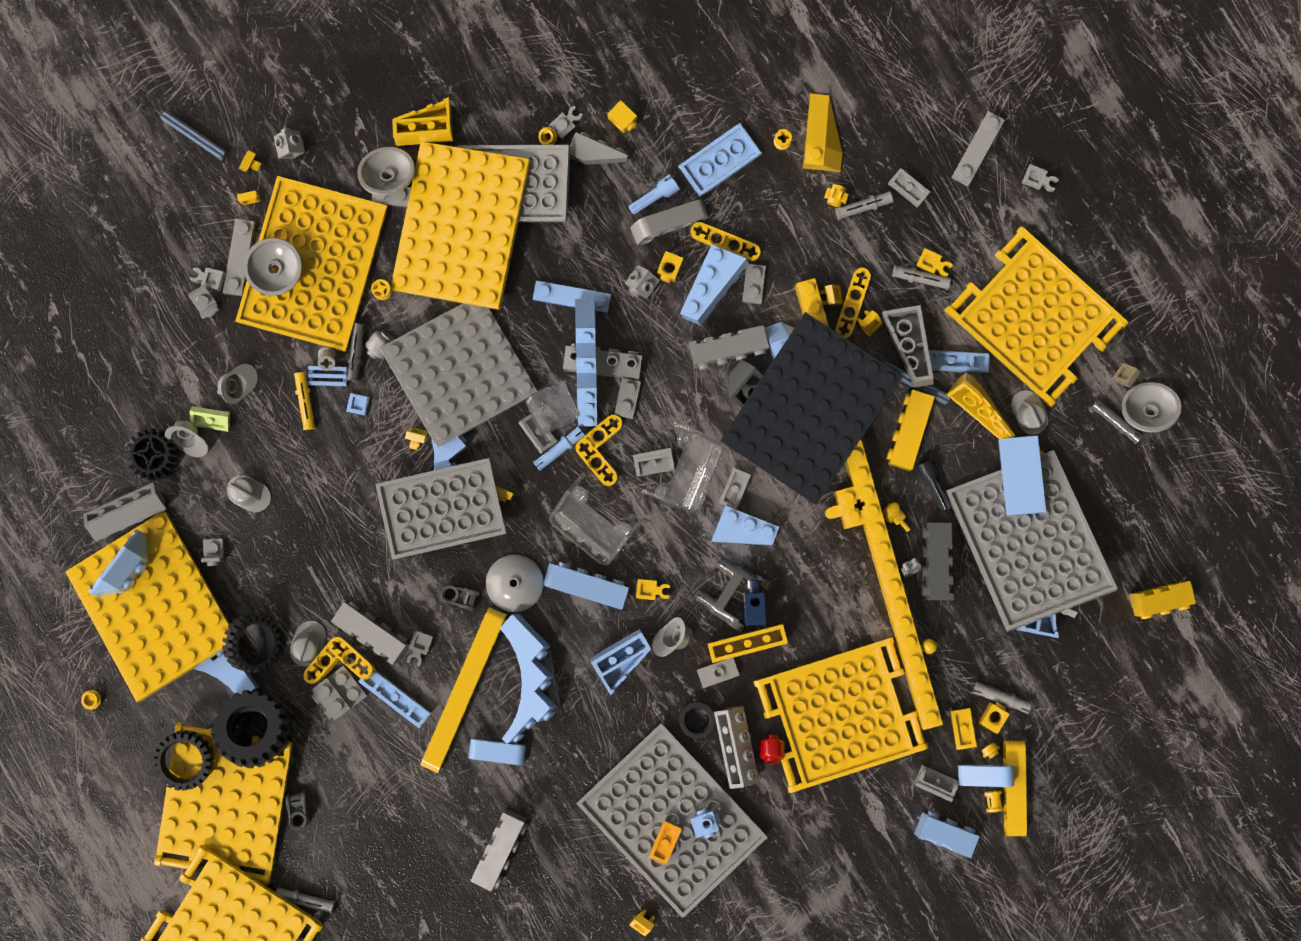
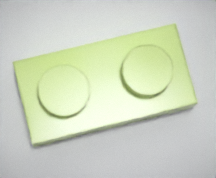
M192 406L190 409V422L196 425V427L228 432L230 429V412Z

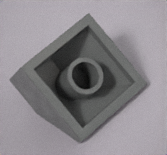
M741 359L729 376V397L742 409L763 375L754 366Z

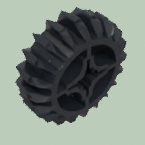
M154 428L151 429V432L148 429H144V435L138 432V439L135 437L131 438L134 444H127L131 448V451L125 452L127 455H131L130 458L126 459V462H132L129 468L135 469L134 474H140L142 479L147 477L148 480H153L155 477L159 480L161 475L166 477V470L173 471L170 465H177V462L173 461V457H179L178 454L173 453V451L178 450V447L172 446L174 440L167 441L164 431L159 430L157 432ZM157 439L163 443L166 452H161L158 449ZM150 440V442L147 443V447L144 450H140V447L146 441ZM155 452V453L160 454V455H155V456L149 457L148 455H145V454H149V453ZM139 457L145 458L148 469L141 465ZM165 458L162 465L155 469V466H157V462L160 459Z

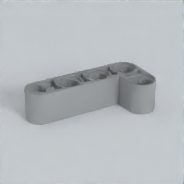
M702 199L643 217L637 220L630 229L637 246L652 241L657 236L693 225L696 222H702L709 218Z

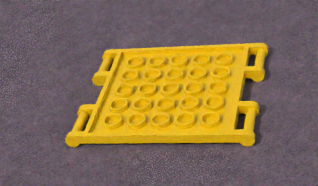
M1020 227L1016 231L1017 234L1006 246L995 254L996 258L1005 264L1003 269L982 291L969 282L962 294L951 306H947L944 312L1002 362L1049 407H1053L1056 399L1071 383L1074 384L1077 380V377L1067 368L1091 342L1098 350L1103 352L1107 347V343L1122 327H1126L1128 321L1025 228ZM1022 238L1027 240L1025 245L1012 259L1007 256ZM971 294H974L976 298L959 315L956 310ZM1114 319L1116 323L1100 340L1097 335ZM1063 374L1065 379L1049 396L1046 391Z
M893 637L754 681V685L758 688L763 703L765 719L780 715L792 751L786 752L784 759L781 760L789 784L787 787L789 793L929 748L928 743L924 740L917 719L919 717L917 711L902 715L891 679L905 673L903 668L900 667L893 645L895 643ZM883 646H886L894 670L892 672H888L881 650ZM768 683L771 684L778 706L774 710L765 688V684ZM910 720L918 744L916 746L912 745L905 721ZM794 757L801 783L796 784L789 758Z
M177 722L175 732L189 730V732H197L198 736L201 734L207 737L209 747L212 746L214 766L208 778L191 790L182 791L180 789L178 791L174 790V787L166 788L154 865L187 869L196 856L198 847L203 845L239 869L240 866L265 870V875L244 872L257 881L263 882V885L269 886L272 878L293 742H288L287 746H283L281 750H284V755H275L273 757L275 761L272 763L265 762V766L260 768L254 766L253 769L246 768L245 766L239 767L228 761L217 751L218 748L214 746L212 741L214 737L211 735V728L192 727ZM253 736L251 746L262 740L260 736ZM187 742L173 744L169 771L182 779L196 776L201 770L203 762L197 747ZM164 852L189 856V861L164 857Z
M200 845L196 856L186 872H183L179 878L183 883L192 886L174 916L160 909L156 914V920L145 937L143 936L140 941H152L163 921L169 924L158 941H297L307 924L311 926V929L303 941H312L324 925L209 848ZM207 857L209 859L198 878H194L192 875L202 859Z

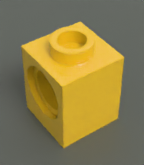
M621 100L607 114L608 119L624 134L627 131H632L637 125V115Z
M665 251L657 271V276H660L659 279L667 283L675 282L683 263V258ZM671 264L675 267V270L672 273H667L664 267Z
M998 702L995 705L989 703L978 723L998 734L1010 714L1005 712L1007 708ZM997 711L999 719L996 722H992L990 715L992 712Z

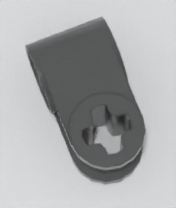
M453 585L444 587L441 592L444 601L475 611V601L480 592ZM449 588L454 589L456 592V596L452 600L445 596V592Z
M306 790L298 794L286 793L285 800L290 826L294 829L306 827L310 822L309 801ZM297 815H301L304 818L302 825L296 823L295 818Z

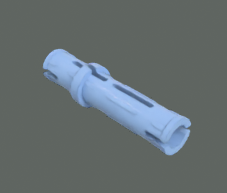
M577 426L566 437L562 436L557 444L533 461V463L542 471L543 468L567 449H572V445L583 438L585 434Z

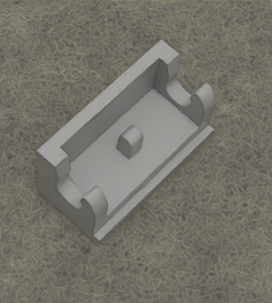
M671 448L633 455L637 477L675 470Z
M924 765L921 766L914 785L950 802L953 801L959 785L957 780Z

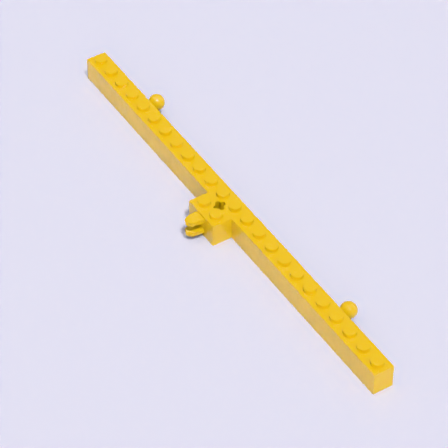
M815 278L796 283L795 290L802 314L806 312L828 326ZM860 440L845 462L852 487L834 492L837 505L825 510V515L829 519L841 517L844 529L863 524L914 706L919 716L920 727L926 730L943 725L922 652L933 654L937 649V644L933 639L924 640L922 645L919 643L863 444ZM857 500L863 503L861 511L854 507Z

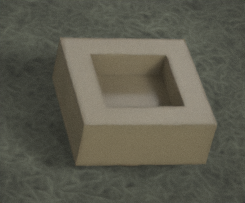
M1122 363L1113 376V380L1130 388L1140 374V371L1135 367Z

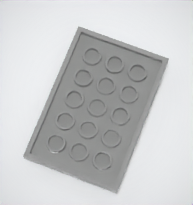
M458 145V148L529 159L531 162L518 222H567L570 169L569 145Z
M490 458L376 484L392 560L506 534Z

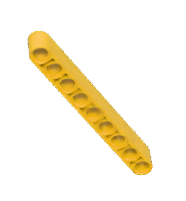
M491 607L488 608L420 766L439 773L507 614Z

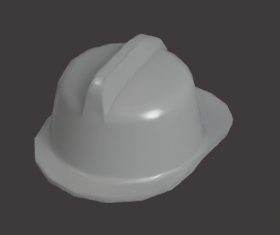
M241 364L235 367L231 372L221 376L218 381L217 393L222 395V398L227 403H238L256 386L258 378L256 369L249 364Z
M1024 390L1018 392L1013 397L1011 403L1012 412L1022 431L1032 435L1044 431L1048 425V415L1038 395L1032 391Z
M178 419L174 426L166 429L165 437L167 441L174 440L173 445L189 456L202 457L208 452L206 441L198 435V429L193 423Z
M237 475L228 483L227 495L234 504L251 512H261L269 505L271 500L270 491L259 481L246 475Z
M673 618L655 635L652 644L654 653L659 657H664L675 649L685 648L690 641L693 630L688 628L681 618Z
M307 621L302 623L296 630L290 646V655L293 661L300 666H309L322 651L326 633L320 623Z

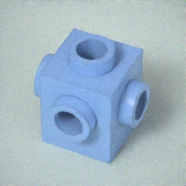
M700 809L696 811L697 815L690 817L697 838L705 836V838L716 835L715 831L719 830L718 825L721 822L718 813L714 814L712 809ZM707 820L710 823L708 825H704L703 822Z

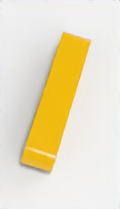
M1004 741L1003 765L1014 766V786L1004 787L1005 836H1026L1025 741Z

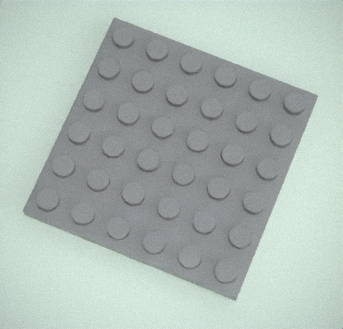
M461 304L380 347L382 354L437 448L538 393L491 311L486 307Z

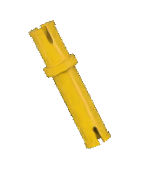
M306 372L294 373L297 388L295 394L298 395L303 430L315 429L309 395L311 389L308 388ZM301 383L303 384L305 399H303ZM304 403H306L307 413H308V419H307V416H306V410H305V405H304Z

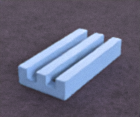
M308 366L309 386L347 387V367H333L329 370L343 371V374H313V371L324 370L319 368V366ZM313 378L343 379V382L313 381Z

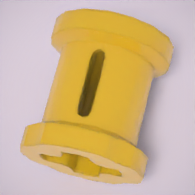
M786 129L779 130L774 138L775 147L779 150L787 149L791 144V133ZM781 136L786 140L785 143H782V140H780Z
M1001 790L984 792L985 796H987V812L1004 811V807L1001 806Z

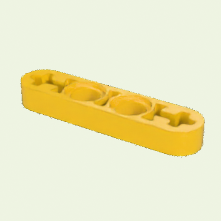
M696 222L691 227L690 233L692 238L709 246L715 245L742 256L749 262L758 260L760 256V248L754 243L702 222ZM702 227V231L705 233L710 230L708 240H705L706 235L704 234L697 236L694 229ZM716 233L722 237V241L717 244L711 240V236ZM737 241L740 247L738 250L733 251L729 248V243ZM743 244L746 245V250L754 248L757 255L749 257V253L746 251L740 254Z
M858 268L854 272L835 328V332L841 335L839 328H842L845 323L844 321L841 322V319L852 322V325L848 323L846 328L849 333H845L843 336L846 339L853 332L870 281V272L865 268ZM863 272L864 277L867 279H863L860 286H853V283L858 284L859 277L857 275ZM858 290L861 293V298L858 300L852 299L850 296L851 291ZM845 309H854L855 316L852 318L846 317Z

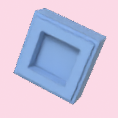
M350 393L347 412L366 416L370 397Z

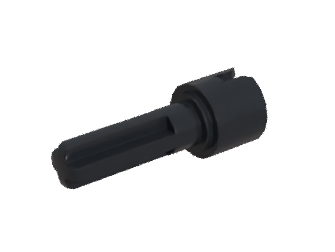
M933 458L918 463L915 468L921 480L927 481L941 511L951 508V504L937 477L939 471Z

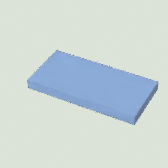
M739 123L680 164L678 168L701 198L762 155V152L742 124Z
M1038 436L999 439L1006 516L1046 513Z

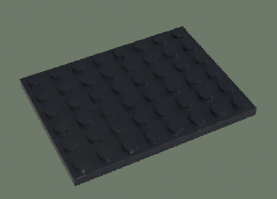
M805 312L720 441L817 505L903 376Z

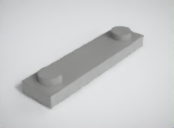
M989 111L987 112L953 173L952 179L967 187L969 186L1005 121L1004 119Z
M235 218L223 288L224 294L243 296L246 281L244 260L252 246L255 229L254 221Z

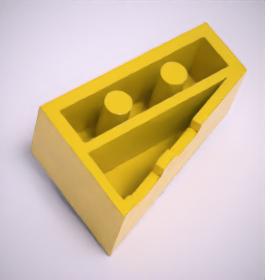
M449 97L437 104L427 105L426 108L415 112L414 110L392 119L393 137L397 146L415 145L421 142H453L452 109Z
M1182 581L1129 594L1134 615L1141 617V619L1151 618L1153 614L1160 613V615L1169 614L1176 608H1179V611L1190 609V605L1196 604L1191 581Z

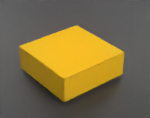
M256 191L237 194L238 201L242 205L261 201L260 195Z

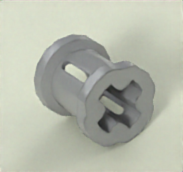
M328 346L320 348L318 351V366L324 371H329L335 366V351Z

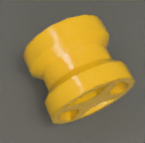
M379 279L372 284L371 290L377 299L387 300L392 295L391 286L387 281Z

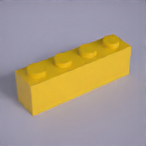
M915 390L910 391V394L906 393L903 401L906 407L904 412H900L898 418L900 426L898 430L894 431L892 441H895L893 449L889 448L886 459H889V465L908 471L913 469L934 396Z
M783 624L710 642L707 645L712 663L787 644L788 641Z

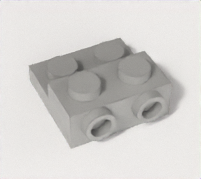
M345 665L312 689L314 694L311 695L317 704L322 703L326 708L323 712L330 720L332 718L338 720L368 696Z

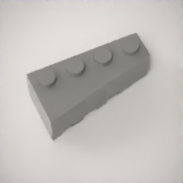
M507 808L503 811L471 882L489 891H492L494 887L498 888L502 877L499 875L502 869H507L511 861L508 859L510 852L515 853L519 844L516 840L519 834H524L528 825L525 823L527 818Z

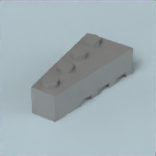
M921 306L883 311V321L914 388L932 385L933 373Z
M763 325L740 330L735 335L734 333L723 334L719 336V339H715V337L705 338L700 341V344H697L696 340L689 342L694 368H699L700 371L711 368V364L717 363L718 366L728 364V360L736 358V361L747 359V355L750 354L760 356L766 354V350L769 349Z
M343 602L331 622L349 635H355L356 639L363 645L373 647V652L379 656L388 657L387 661L390 664H398L410 645L407 642L408 638L400 633L394 634L391 632L392 628L384 622L379 624L375 621V616L369 612L364 614L359 610L360 606L354 602Z

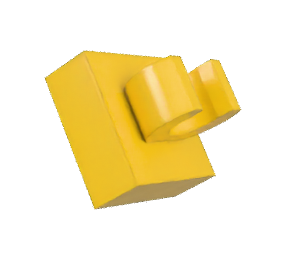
M247 151L238 169L246 172L250 167L258 171L261 163L253 160L256 155L255 153Z
M839 285L825 286V290L820 291L821 295L826 294L827 300L822 301L823 305L838 306L843 304Z
M865 310L866 317L863 320L858 317L857 321L864 333L870 337L883 323L876 312Z
M410 427L406 431L405 439L411 440L409 447L411 449L417 450L420 443H424L428 438V431Z
M643 910L633 918L630 923L632 928L644 936L654 927L652 922L655 919V916H652L649 920L644 918L646 910Z

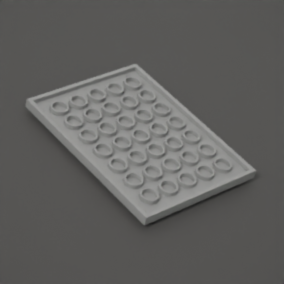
M1054 450L1040 455L1046 513L1006 516L1002 470L946 490L949 501L1007 632L1112 593L1118 589Z
M662 723L576 803L682 918L768 838ZM700 809H712L714 814L718 813L721 822L718 825L719 830L715 831L716 835L708 838L701 836L697 838L690 817L697 815L696 811ZM664 820L682 828L667 865L649 858ZM707 820L703 822L704 825H708L710 823Z

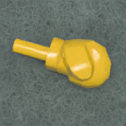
M896 502L889 503L883 510L885 520L890 524H901L908 532L910 527L904 522L906 516L900 509L899 504Z

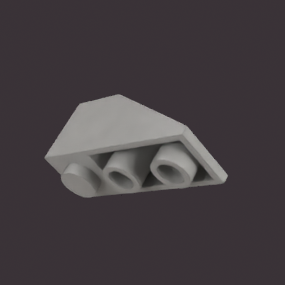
M576 132L570 144V159L584 165L628 161V155H626L624 150L610 148L608 143L602 140H598V142L592 140L590 135L583 132L581 134Z

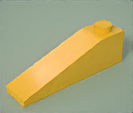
M810 93L803 169L841 172L842 149L829 95Z
M967 372L959 377L946 395L998 439L1014 438L1015 434L975 377Z

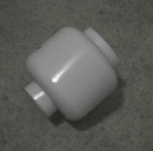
M384 330L374 332L366 342L367 353L374 359L377 357L385 359L380 347L393 341L394 338Z

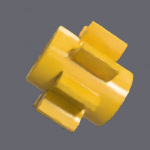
M833 184L832 189L827 188L824 198L828 199L827 204L841 207L842 203L846 204L849 194L845 193V187Z

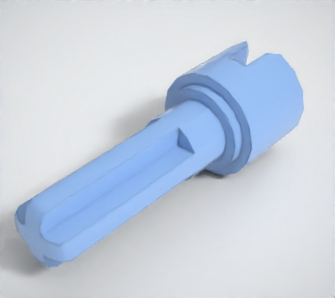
M670 174L659 180L656 188L629 205V209L633 214H636L661 197L668 198L680 190Z

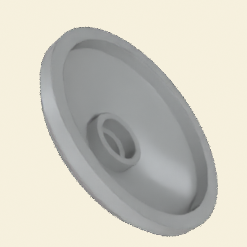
M379 148L368 153L361 160L357 172L358 179L362 187L372 194L380 196L393 195L404 190L413 180L415 174L414 162L408 153L399 148Z
M268 238L257 242L250 248L244 260L246 280L257 292L268 296L282 295L290 291L299 281L302 272V262L297 250L288 242L278 238ZM278 266V271L273 272V267Z
M1154 382L1141 383L1132 387L1125 394L1122 401V413L1125 420L1134 428L1144 432H1160L1172 427L1178 421L1181 414V401L1171 388L1163 384Z
M508 555L498 559L489 569L486 577V590L491 601L500 609L508 612H521L529 609L539 600L543 591V576L537 564L531 559L522 555ZM513 579L517 581V586L515 587L510 585Z

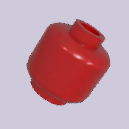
M767 735V738L760 741V758L764 760V763L779 764L784 759L785 742L779 739L778 735Z

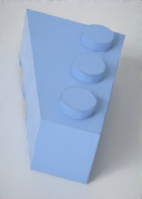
M725 506L711 542L771 546L779 527Z
M928 811V814L922 812L914 832L919 839L928 840L937 846L945 847L969 858L972 857L980 837L975 834V829L965 826L964 829L958 827L957 822L948 818L946 821L939 819L940 815Z

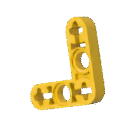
M617 415L608 416L576 444L578 455L606 486H612L616 483L617 474L597 449L622 428V420ZM611 419L614 421L617 419L619 421L617 423L618 427L616 429L611 427L609 429L611 434L608 435L601 426L605 424L607 428L610 425ZM596 431L604 432L605 437L602 441L594 439L593 435ZM582 443L584 445L589 444L588 450L590 453L593 450L596 452L588 460L585 459L588 456L586 452L579 451L581 449L580 444ZM595 457L602 460V465L599 468H594L591 465V460ZM605 465H607L608 467L607 469H605V471L608 474L613 473L612 482H605V475L602 472L600 475H598L597 473L598 471L602 470Z
M334 637L304 672V680L312 685L319 684L339 660L358 677L365 680L371 679L374 676L375 667L345 639ZM337 642L341 643L340 646L346 651L343 652L339 649H336L337 646L335 644ZM351 653H355L356 661L350 664L348 656ZM324 656L330 657V663L327 666L322 665V658ZM361 664L366 668L368 667L369 673L363 674L364 671L358 665ZM311 672L316 673V679H311Z

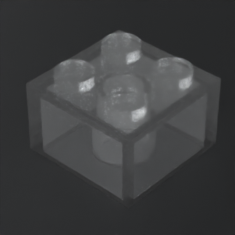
M564 381L530 394L525 401L541 435L571 424L581 415Z

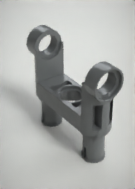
M721 557L719 562L725 566L717 563L716 568L728 574L731 579L719 598L715 599L701 589L699 594L705 597V599L697 595L695 600L710 608L709 611L742 633L745 626L739 623L737 618L723 610L743 578L746 580L758 579L759 587L761 586L766 590L770 588L771 583L759 575L753 574L741 565L735 566Z

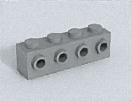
M576 344L566 346L563 364L564 371L577 372ZM596 346V375L639 381L642 356L639 355V352L627 351V354L620 353L618 349L609 348L608 351H602L601 347Z
M152 482L83 514L84 526L93 539L98 541L166 510L165 499L155 483Z
M731 707L714 712L730 789L759 783L744 707Z

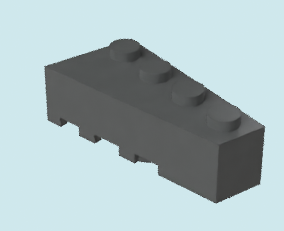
M926 523V527L922 529V537L925 538V546L922 547V557H925V565H922V577H925V584H922V596H925V600H954V595L950 594L949 591L953 585V576L949 573V569H952L953 565L952 554H949V550H952V523Z

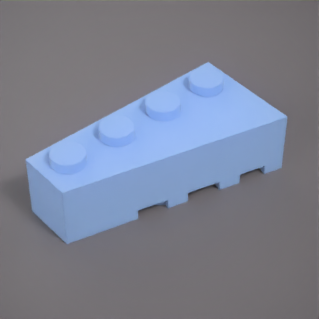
M711 245L680 312L682 317L701 326L720 299L726 295L727 290L737 281L742 271L748 267V260L730 251Z
M559 562L558 566L549 563L543 585L621 610L623 609L629 589L624 586L625 582L613 579V582L606 581V576L595 574V577L588 575L587 570L577 568V571L570 570V565Z

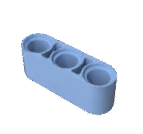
M471 738L468 758L524 765L526 745L506 744V742Z
M958 765L959 785L1013 787L1014 766Z

